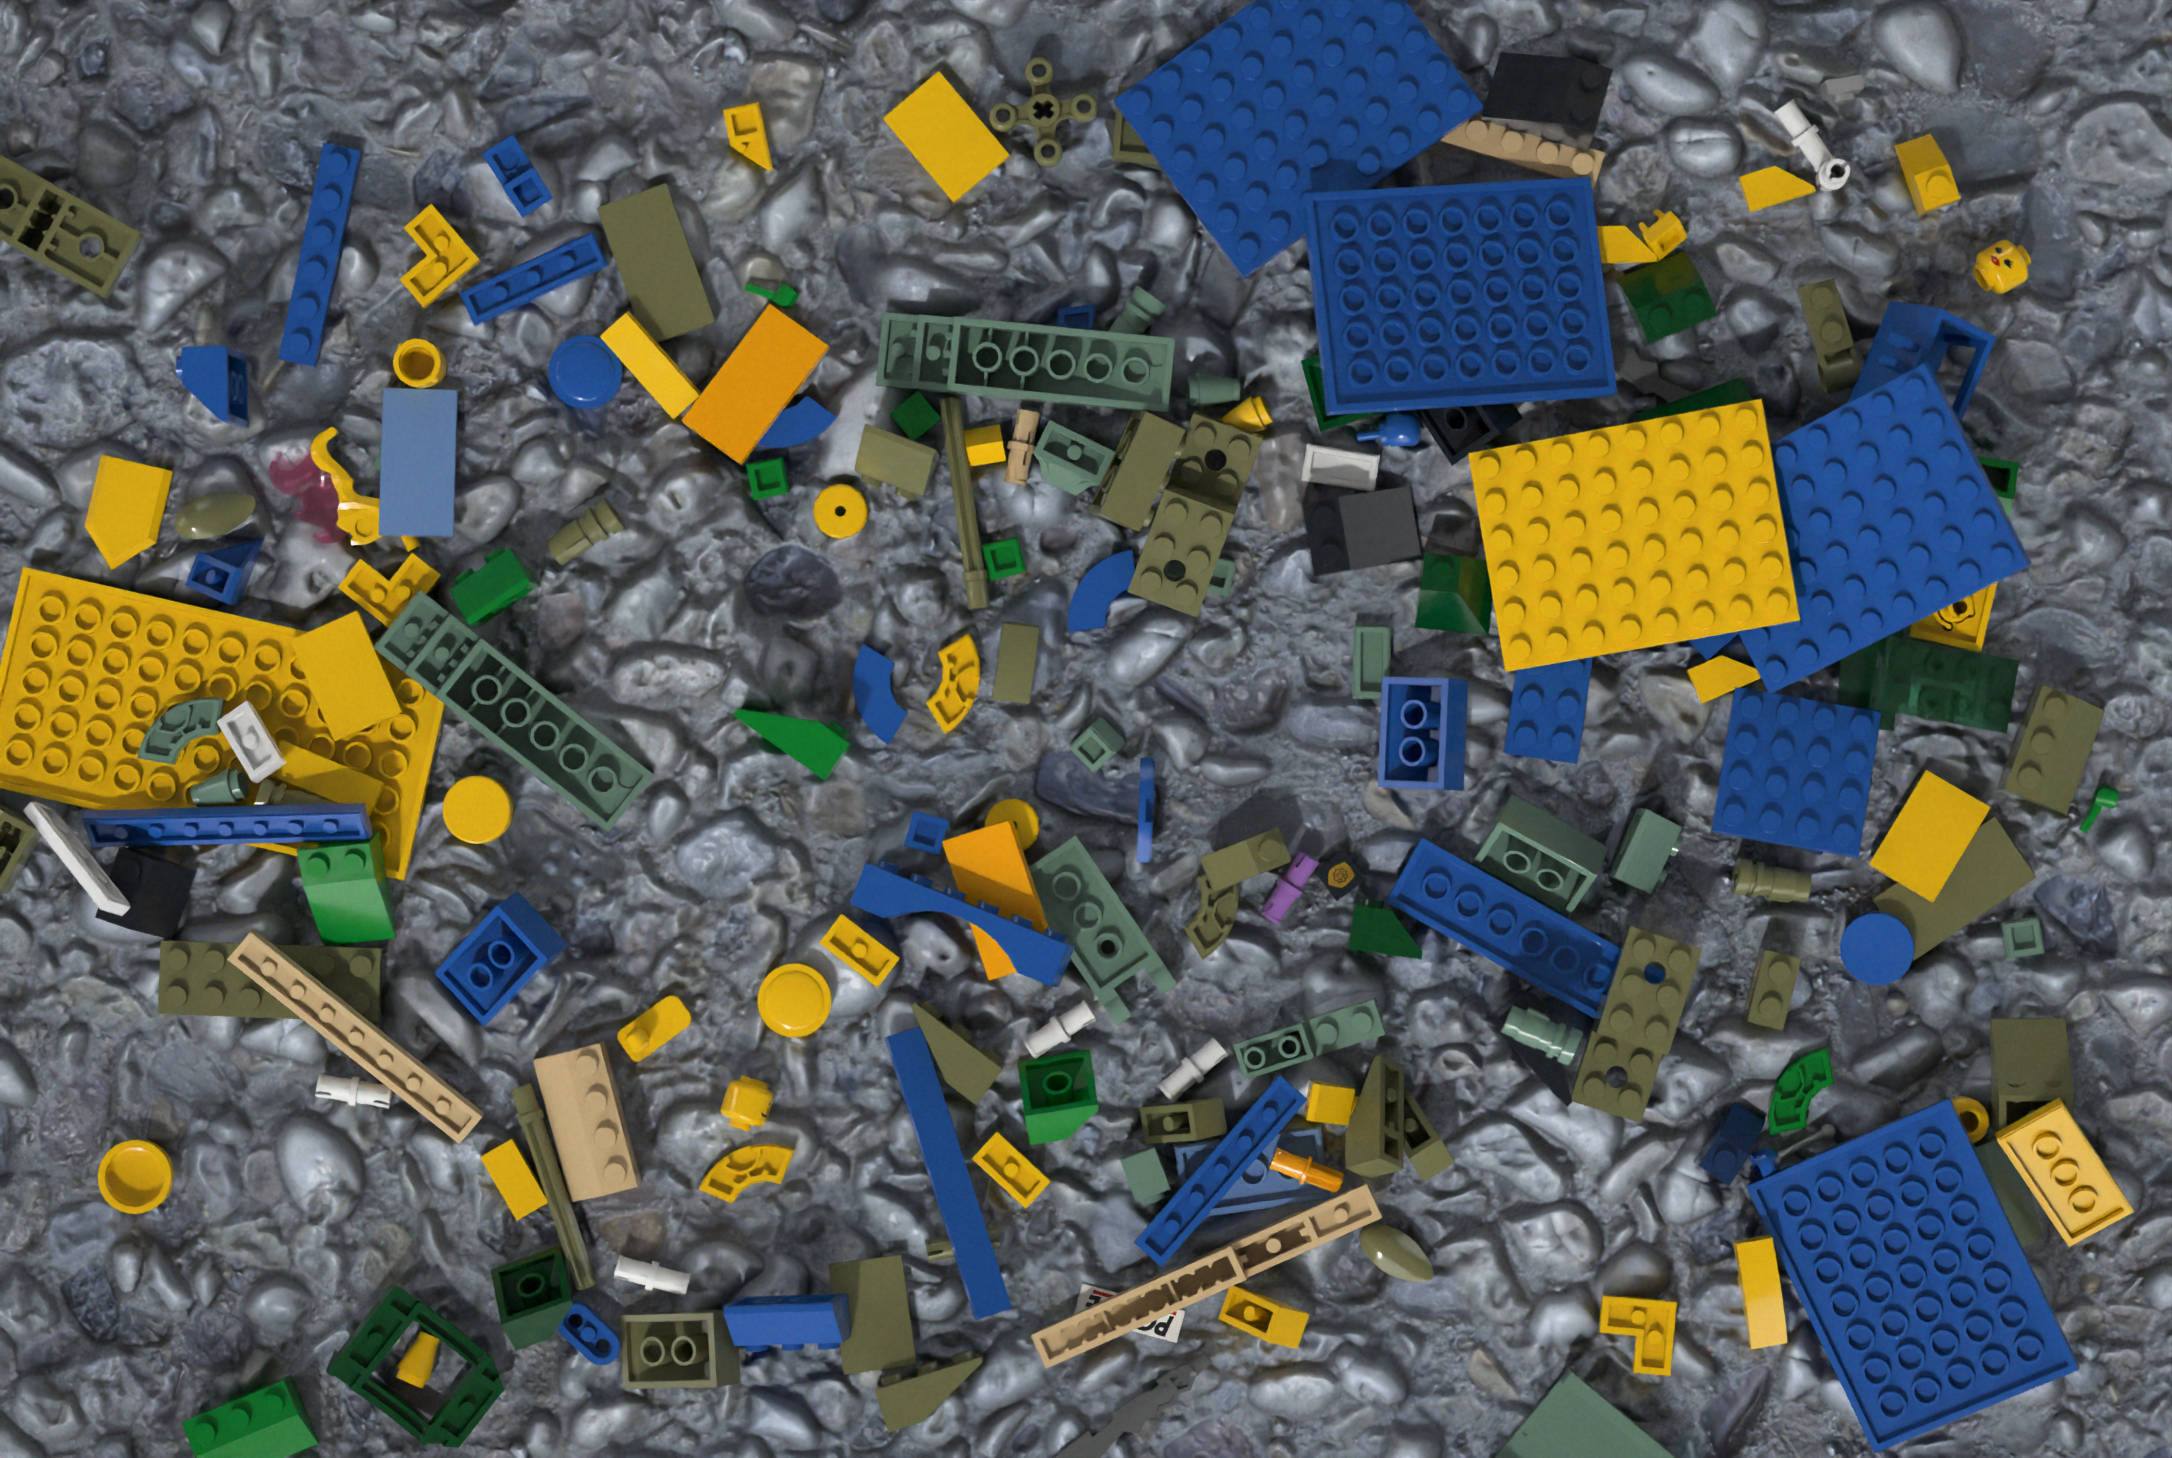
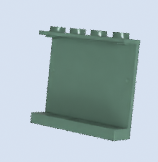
M1568 1368L1494 1458L1677 1457Z

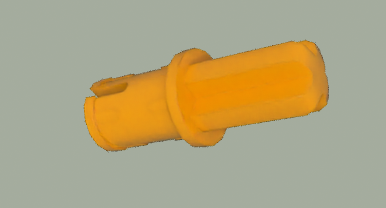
M1279 1147L1276 1148L1269 1166L1270 1170L1299 1179V1184L1301 1185L1306 1182L1333 1193L1339 1191L1344 1174L1340 1171L1313 1162V1157L1311 1156L1305 1159L1281 1150Z

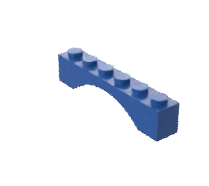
M879 859L877 865L865 863L850 901L851 905L880 917L891 919L904 914L923 911L944 912L961 917L980 927L991 936L1008 955L1017 973L1051 987H1059L1075 947L1065 942L1066 934L1051 928H1046L1045 933L1033 929L1032 925L1034 922L1027 918L1013 914L1012 918L1008 919L998 915L999 907L979 900L977 906L964 900L967 894L947 886L944 892L932 888L933 880L916 873H912L911 878L898 874L900 867Z

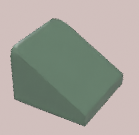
M1099 717L1069 748L1095 773L1125 744V740L1104 718Z

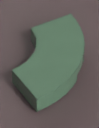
M193 699L169 710L150 727L141 743L137 758L176 765L181 751L191 741L204 735H219L220 727L216 721L222 718L225 699Z

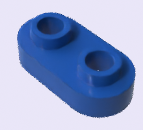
M573 1302V1306L558 1326V1331L593 1364L603 1366L612 1363L619 1356L622 1349V1341L619 1334L587 1304ZM572 1314L581 1315L583 1318L581 1326L572 1324ZM599 1339H606L609 1342L610 1349L608 1351L599 1349Z

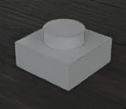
M1862 74L1825 80L1820 85L1822 100L1833 98L1834 104L1856 100L1855 94H1859L1865 89Z

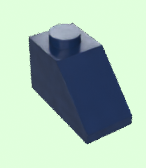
M1733 1101L1693 1162L1730 1186L1749 1158L1765 1121Z

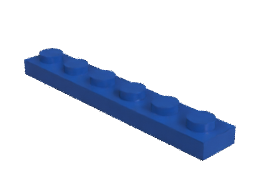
M323 144L279 352V360L317 368L362 154L359 150Z
M1279 1074L1134 1240V1243L1162 1267L1308 1099Z

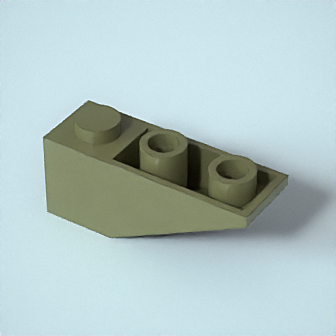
M927 1000L922 1005L915 1001L911 1008L946 1083L976 1105L1004 1067L999 1064L1002 1057L986 1045L979 1049L969 1040L972 1034L959 1024L954 1023L950 1027L942 1021L940 1017L943 1013Z
M972 1349L952 1355V1362L938 1366L937 1361H931L917 1366V1373L903 1377L902 1372L882 1377V1384L876 1386L875 1393L888 1433L924 1422L983 1362L982 1352L973 1355Z

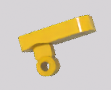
M670 995L617 1033V1039L633 1061L639 1062L686 1029L692 1022V1014L678 996Z

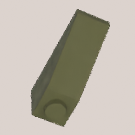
M1381 1054L1374 1057L1347 1128L1345 1139V1168L1368 1179L1403 1169L1404 1065Z

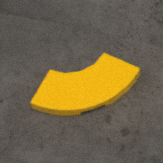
M970 633L938 652L943 665L942 681L936 694L926 704L944 734L955 728L967 715L979 688L980 661Z
M771 1143L754 1144L740 1148L722 1158L708 1172L699 1190L733 1203L739 1193L751 1184L765 1181L781 1184L795 1149Z

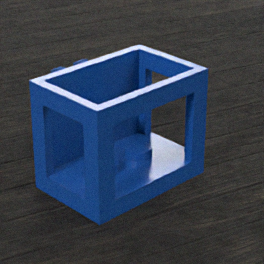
M1890 301L1849 402L1926 362H1929L1936 376L1949 344L1976 348L1952 405V409L1961 424L1997 337L1941 308ZM1944 321L1952 326L1943 325L1941 322Z

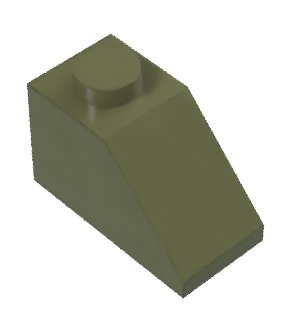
M1278 827L1263 831L1200 857L1213 892L1291 862Z
M1410 1091L1404 1093V1152L1423 1182L1455 1162Z
M1222 1097L1198 1098L1140 1107L1145 1144L1196 1141L1228 1133Z

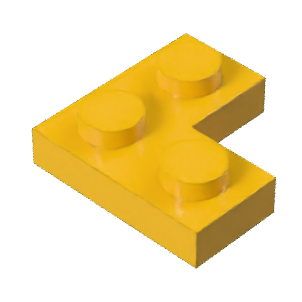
M432 204L403 227L427 256L399 280L422 307L426 309L481 260Z
M415 553L410 554L390 580L366 561L359 559L337 588L385 626L389 627L418 590L428 595L442 578V575Z
M1602 1294L1598 1331L1600 1333L1635 1336L1632 1372L1663 1376L1671 1375L1677 1302Z

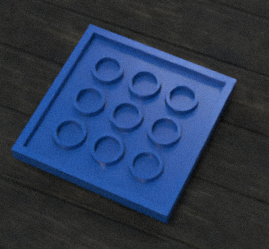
M1735 687L1732 694L1710 833L1852 858L1859 857L1881 712Z

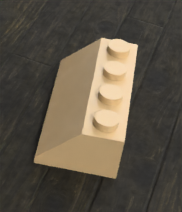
M605 1041L534 1059V1067L570 1202L601 1197L638 1187L642 1180Z

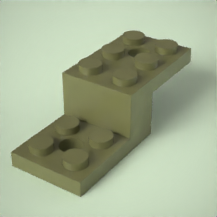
M0 155V191L10 189L14 195L12 206L7 209H0V239L108 299L143 234ZM89 238H96L101 244L100 253L94 258H86L82 252V245Z
M1193 412L1184 437L1186 445L1174 464L1169 483L1164 490L1130 583L1129 593L1194 617L1198 616L1264 436L1205 414ZM1213 449L1221 450L1226 456V464L1217 469L1210 467L1205 459L1207 452ZM1170 560H1179L1184 564L1186 573L1181 578H1171L1165 571V564Z
M1632 926L1628 927L1608 994H1602L1575 1078L1571 1091L1573 1102L1641 1123L1662 1055H1669L1702 948ZM1651 962H1659L1664 968V977L1658 983H1649L1644 977V969ZM1612 1066H1621L1626 1072V1080L1617 1087L1610 1086L1606 1081V1072Z

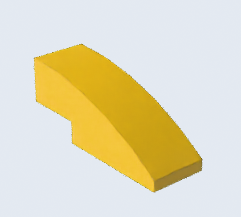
M1770 1235L1732 1241L1750 1349L1788 1343L1773 1238Z

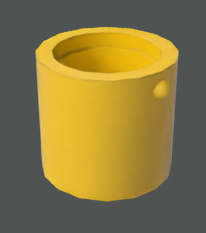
M417 338L397 345L398 349L394 354L393 366L396 375L401 381L415 389H431L441 383L446 375L447 362L445 355L438 347L426 340Z

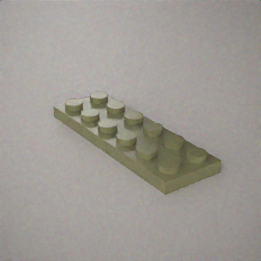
M160 940L158 1014L301 1019L227 960L240 943ZM273 944L368 1021H381L383 948Z

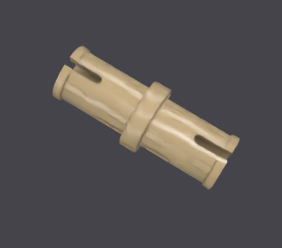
M1017 409L1012 441H1008L1007 449H1010L1003 482L1027 486L1029 465L1036 448L1034 441L1040 413Z

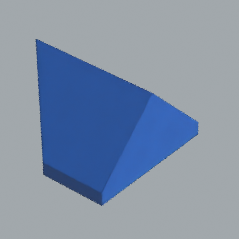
M265 538L207 553L198 551L185 586L221 602L239 606Z

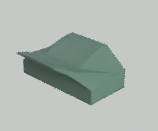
M1051 420L1048 421L1033 452L1039 460L1041 479L1075 496L1091 486H1100L1116 453Z

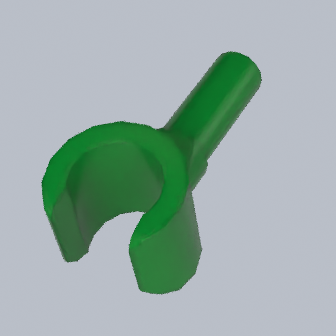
M747 282L745 285V291L766 297L784 309L791 308L799 296L798 293L784 283L780 285L777 292Z
M2099 786L2095 789L2093 804L2079 830L2087 834L2100 813L2102 806L2111 809L2115 808L2119 797V792L2115 788Z

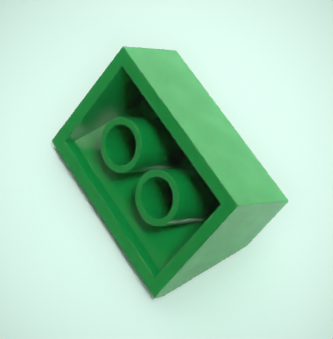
M292 1375L190 1416L181 1423L196 1458H285L320 1443Z

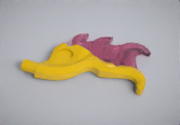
M330 427L317 435L311 444V453L299 466L292 470H280L277 462L272 460L269 467L271 483L282 493L293 495L303 503L302 511L292 510V515L299 520L318 523L325 527L323 534H313L312 537L326 544L336 543L351 533L353 536L350 540L352 545H365L384 537L379 535L380 499L359 495L354 489L355 480L331 457L328 451L327 444L330 439L338 435L337 428ZM400 536L407 552L421 547L417 537Z

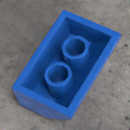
M228 346L181 347L182 356H177L176 374L178 378H182V385L220 421L241 429H249L247 355Z
M1382 676L1378 787L1464 791L1468 680Z
M848 1293L741 1296L723 1307L734 1346H746V1351L748 1352L768 1350V1345H782V1350L785 1351L804 1349V1344L818 1343V1349L840 1348V1343L845 1342L851 1337Z

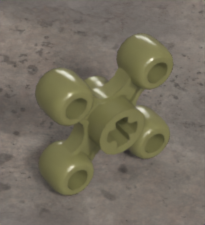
M1035 57L1028 61L1025 67L1026 80L1032 87L1030 100L1023 105H1012L1008 102L996 103L989 112V121L992 127L999 132L1011 131L1015 126L1021 124L1031 126L1038 136L1034 147L1035 160L1039 165L1051 168L1060 163L1063 157L1062 146L1057 141L1055 135L1058 124L1067 119H1074L1080 123L1091 122L1098 114L1099 105L1093 95L1084 92L1068 100L1056 98L1050 90V83L1054 77L1053 65L1044 57ZM1036 67H1043L1046 73L1043 77H1036L1032 73ZM1086 102L1091 106V109L1087 113H1081L1077 109L1078 105ZM1047 105H1050L1052 107L1050 113L1053 116L1050 119L1045 116L1040 120L1036 118L1038 116L1037 110H1035L1037 106L1045 108ZM1002 111H1006L1010 114V119L1007 122H1000L997 120V115ZM1046 147H1051L1055 150V154L1051 158H1045L1041 154L1042 150Z

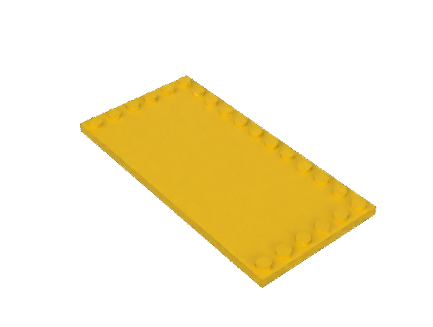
M23 567L0 664V788L93 810L194 808L197 806L191 797V786L197 785L228 768H232L233 770L241 769L246 775L249 784V796L242 799V802L239 804L201 807L254 806L263 780L258 783L251 781L221 728L219 735H204L191 741L181 751L176 765L137 758L141 743L153 723L179 704L199 698L225 699L222 715L224 717L239 705L248 701L253 704L277 747L280 740H285L385 782L369 819L373 831H379L387 877L405 881L446 705L378 652L404 712L334 742L290 643V640L307 633V631ZM269 775L266 777V779L276 781L277 786L283 783L288 785V789L319 796ZM304 842L245 844L298 856L297 850Z

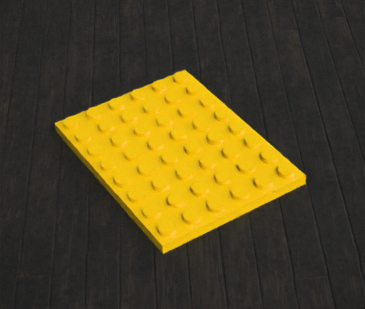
M1762 399L1468 453L1505 672L1801 621Z

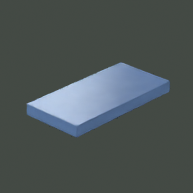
M383 388L379 507L380 536L454 537L457 390Z
M1321 1126L1280 1131L1207 1216L1330 1199V1191L1306 1182L1301 1185L1299 1184V1179L1269 1169L1277 1147L1305 1159L1311 1156L1313 1157V1162L1326 1166ZM1222 1139L1174 1146L1180 1188Z

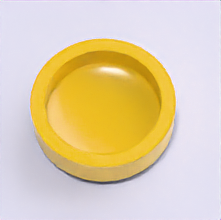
M789 963L776 968L766 976L758 992V1009L763 1021L774 1032L786 1037H802L813 1033L826 1021L832 1007V993L827 980L818 970L806 964Z
M133 1139L117 1144L105 1154L98 1169V1185L102 1196L112 1207L124 1213L140 1214L157 1208L168 1198L174 1185L175 1173L169 1155L159 1145L148 1140Z

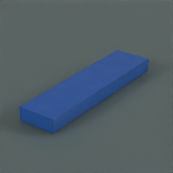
M592 231L459 293L474 326L477 327L608 267L609 264L595 233Z

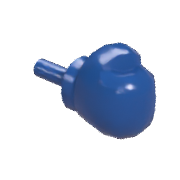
M1408 410L1391 411L1387 413L1386 420L1379 421L1378 430L1357 432V440L1359 442L1381 438L1383 447L1389 445L1390 447L1414 446L1419 443L1422 435L1420 419L1416 414L1408 412Z

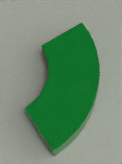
M1827 1047L1815 1049L1799 1057L1778 1079L1768 1105L1767 1125L1770 1135L1807 1127L1806 1113L1811 1100L1821 1089L1835 1084Z

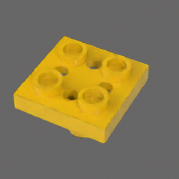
M1998 582L1909 625L1907 636L1980 653ZM1942 626H1945V628L1951 629V630H1950V631H1945Z

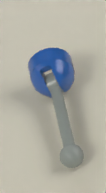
M1825 1124L1822 1126L1821 1131L1779 1152L1770 1148L1758 1149L1750 1154V1161L1757 1175L1764 1179L1779 1170L1782 1158L1822 1138H1832L1835 1135V1128L1830 1124Z

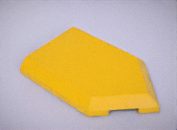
M101 454L85 528L111 570L116 569L124 564L125 561L157 543L174 471Z

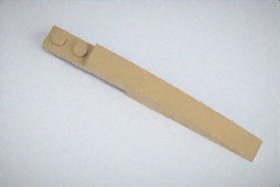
M1368 1182L1145 1280L1031 1334V1338L1047 1369L1241 1283L1254 1274L1381 1219L1383 1215Z

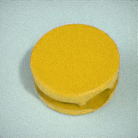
M481 775L468 776L453 784L445 795L442 808L443 818L450 832L458 839L473 844L488 843L496 840L507 831L513 819L514 804L508 789L498 780Z

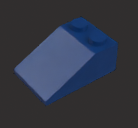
M517 892L499 903L434 973L477 1020L485 1026L560 955L568 944L532 905Z

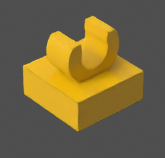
M1656 209L1653 211L1657 219L1655 224L1647 227L1641 222L1638 225L1648 248L1657 255V259L1660 261L1688 236L1676 215L1671 211L1664 214L1661 210Z

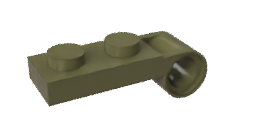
M1835 279L1798 287L1797 293L1818 360V374L1824 393L1829 394L1855 387L1861 373V368Z

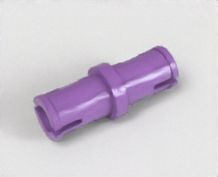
M1299 850L1284 876H1279L1275 882L1277 887L1260 910V913L1280 925L1281 920L1296 897L1300 899L1304 893L1302 888L1319 865V862Z

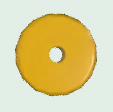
M835 484L828 486L819 493L814 502L813 515L815 523L823 533L832 538L845 539L854 536L862 530L867 522L868 507L860 491L850 485ZM839 506H843L846 510L845 515L841 517L837 516L835 512Z
M1005 799L995 804L987 814L985 827L1013 819L1018 826L1016 831L1023 851L1028 849L1037 839L1040 830L1039 818L1034 808L1027 802L1019 799Z

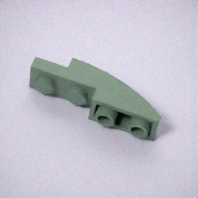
M1373 998L1238 1042L1233 1047L1244 1080L1313 1059L1325 1053L1386 1035L1388 1032L1377 999Z

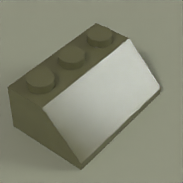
M1132 411L1114 450L1116 452L1100 486H1098L1087 511L1134 531L1140 532L1142 526L1147 527L1156 510V507L1152 506L1157 493L1162 494L1169 483L1171 473L1167 472L1172 459L1177 460L1184 450L1186 439L1182 437L1186 430L1147 411Z
M2035 685L1996 789L2067 815L2105 711L2064 692L2045 685Z

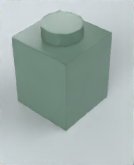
M1155 1145L1120 1157V1162L1136 1202L1144 1200L1145 1205H1148L1166 1197L1164 1191L1170 1189V1184Z

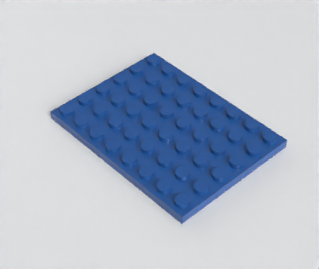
M1255 0L1114 99L1115 106L1243 279L1306 235L1301 198L1304 193L1372 189L1481 112L1484 107L1405 0Z
M1590 177L1304 193L1301 197L1327 415L1610 397L1617 394Z
M1929 362L1910 370L1770 444L1801 621L1739 631L1738 634L1769 694L2032 565Z
M1951 1097L1780 1169L1764 1179L1759 1178L1747 1184L1746 1188L1769 1235L1773 1238L1774 1246L1874 1453L2079 1370L2080 1365Z

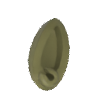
M241 492L207 494L193 500L178 513L174 523L175 529L182 537L189 539H207L222 535L243 523L254 511L256 501L252 495Z
M1381 1224L1367 1225L1360 1230L1359 1239L1363 1251L1385 1273L1399 1279L1418 1283L1428 1282L1433 1278V1268L1427 1256L1418 1244L1405 1233Z

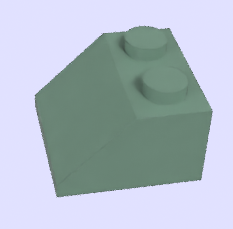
M1638 808L1607 875L1647 894H1651L1654 888L1660 890L1668 874V870L1663 867L1669 855L1676 856L1684 837L1679 835L1682 827L1647 809Z

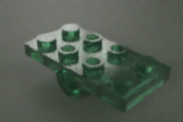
M1887 636L1880 639L1868 708L2007 734L2019 661Z

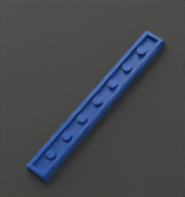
M365 803L86 810L82 817L91 847L370 840L373 834Z
M919 1026L887 1036L884 1039L974 1319L978 1320L1012 1309L923 1031Z

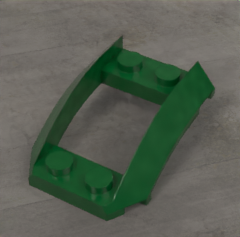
M394 1283L381 1290V1298L339 1351L334 1349L326 1372L348 1385L352 1391L388 1415L415 1437L421 1445L442 1444L443 1447L459 1448L505 1390L493 1358L457 1327ZM413 1320L447 1344L472 1365L471 1369L431 1420L372 1374Z

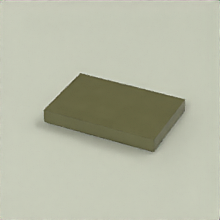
M902 1253L829 1264L832 1294L848 1293L851 1337L845 1342L840 1343L844 1375L916 1365L917 1356Z

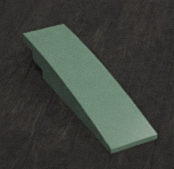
M883 312L876 386L1168 413L1176 339L954 316L952 318Z
M421 590L416 592L373 646L375 650L607 832L611 830L654 776L653 773Z

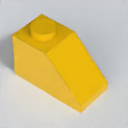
M1931 134L1895 145L1918 216L1952 205L1961 199L1949 163Z
M1310 1078L1307 1093L1308 1100L1305 1103L1303 1115L1308 1121L1349 1126L1350 1117L1353 1115L1360 1096L1354 1095V1086Z
M1234 1285L1228 1289L1218 1319L1269 1343L1298 1349L1309 1314L1279 1300Z

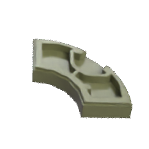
M1206 873L1196 877L1201 889V904L1195 918L1184 927L1202 960L1212 954L1229 934L1236 917L1239 898L1237 883L1213 892Z

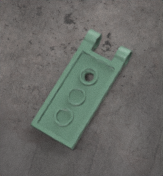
M1077 835L1029 867L1048 926L1053 930L1066 934L1065 942L1075 946L1070 957L1117 1026L1132 1016L1114 989L1123 981L1145 968L1162 994L1178 985ZM1111 940L1114 942L1115 951L1112 954L1102 952L1101 944L1103 941Z

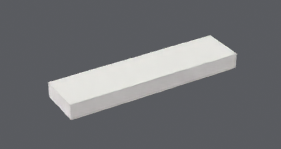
M31 801L23 812L101 910L123 916L131 907L130 903L55 808Z

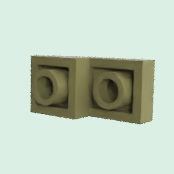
M1002 621L997 649V666L992 689V698L994 700L1029 704L1036 662L1039 625Z

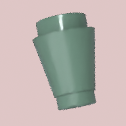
M1195 373L1194 376L1186 377L1187 406H1195L1196 409L1237 401L1240 399L1239 379Z
M228 768L197 785L191 786V797L197 807L239 804L242 802V799L249 796L248 780L241 769L233 770Z

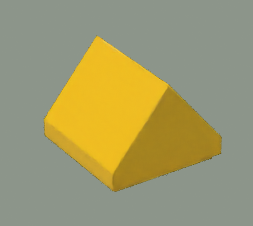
M1000 424L964 430L970 467L1006 461Z

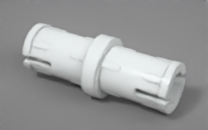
M1794 99L1774 112L1792 136L1791 143L1793 146H1799L1815 168L1816 173L1823 163L1835 159L1816 133L1819 131L1818 127L1815 124L1811 125Z
M1834 159L1821 165L1815 177L1816 185L1820 184L1822 186L1820 190L1825 192L1837 190L1846 183L1850 174L1849 165L1846 167L1843 165L1846 161ZM1834 172L1836 175L1830 178V175Z
M1084 999L1061 1016L1057 1017L1055 1015L1049 1019L1050 1023L1030 1036L1025 1037L1023 1042L1031 1055L1037 1059L1060 1042L1066 1043L1070 1041L1071 1035L1091 1022L1096 1021L1097 1017L1091 1006Z
M1212 1037L1210 1041L1189 1059L1187 1057L1180 1061L1182 1065L1157 1086L1173 1103L1195 1082L1201 1083L1205 1079L1203 1076L1224 1057H1227L1228 1054Z
M319 1074L315 1097L346 1101L350 1106H356L358 1103L389 1109L393 1091L384 1084L361 1081V1077L353 1076L352 1079Z
M619 1255L613 1278L645 1285V1289L652 1291V1288L685 1297L691 1274L659 1266L660 1262L652 1261V1264Z

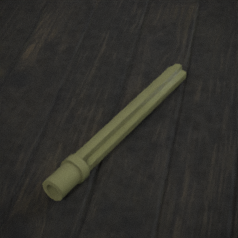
M948 397L940 400V409L964 567L962 580L966 587L969 610L990 607L987 585L988 572L984 570L960 401L958 397Z
M532 1083L512 1088L510 1091L519 1115L517 1118L519 1124L523 1126L577 1290L590 1288L596 1284V1278L543 1121L544 1114L542 1108H539Z

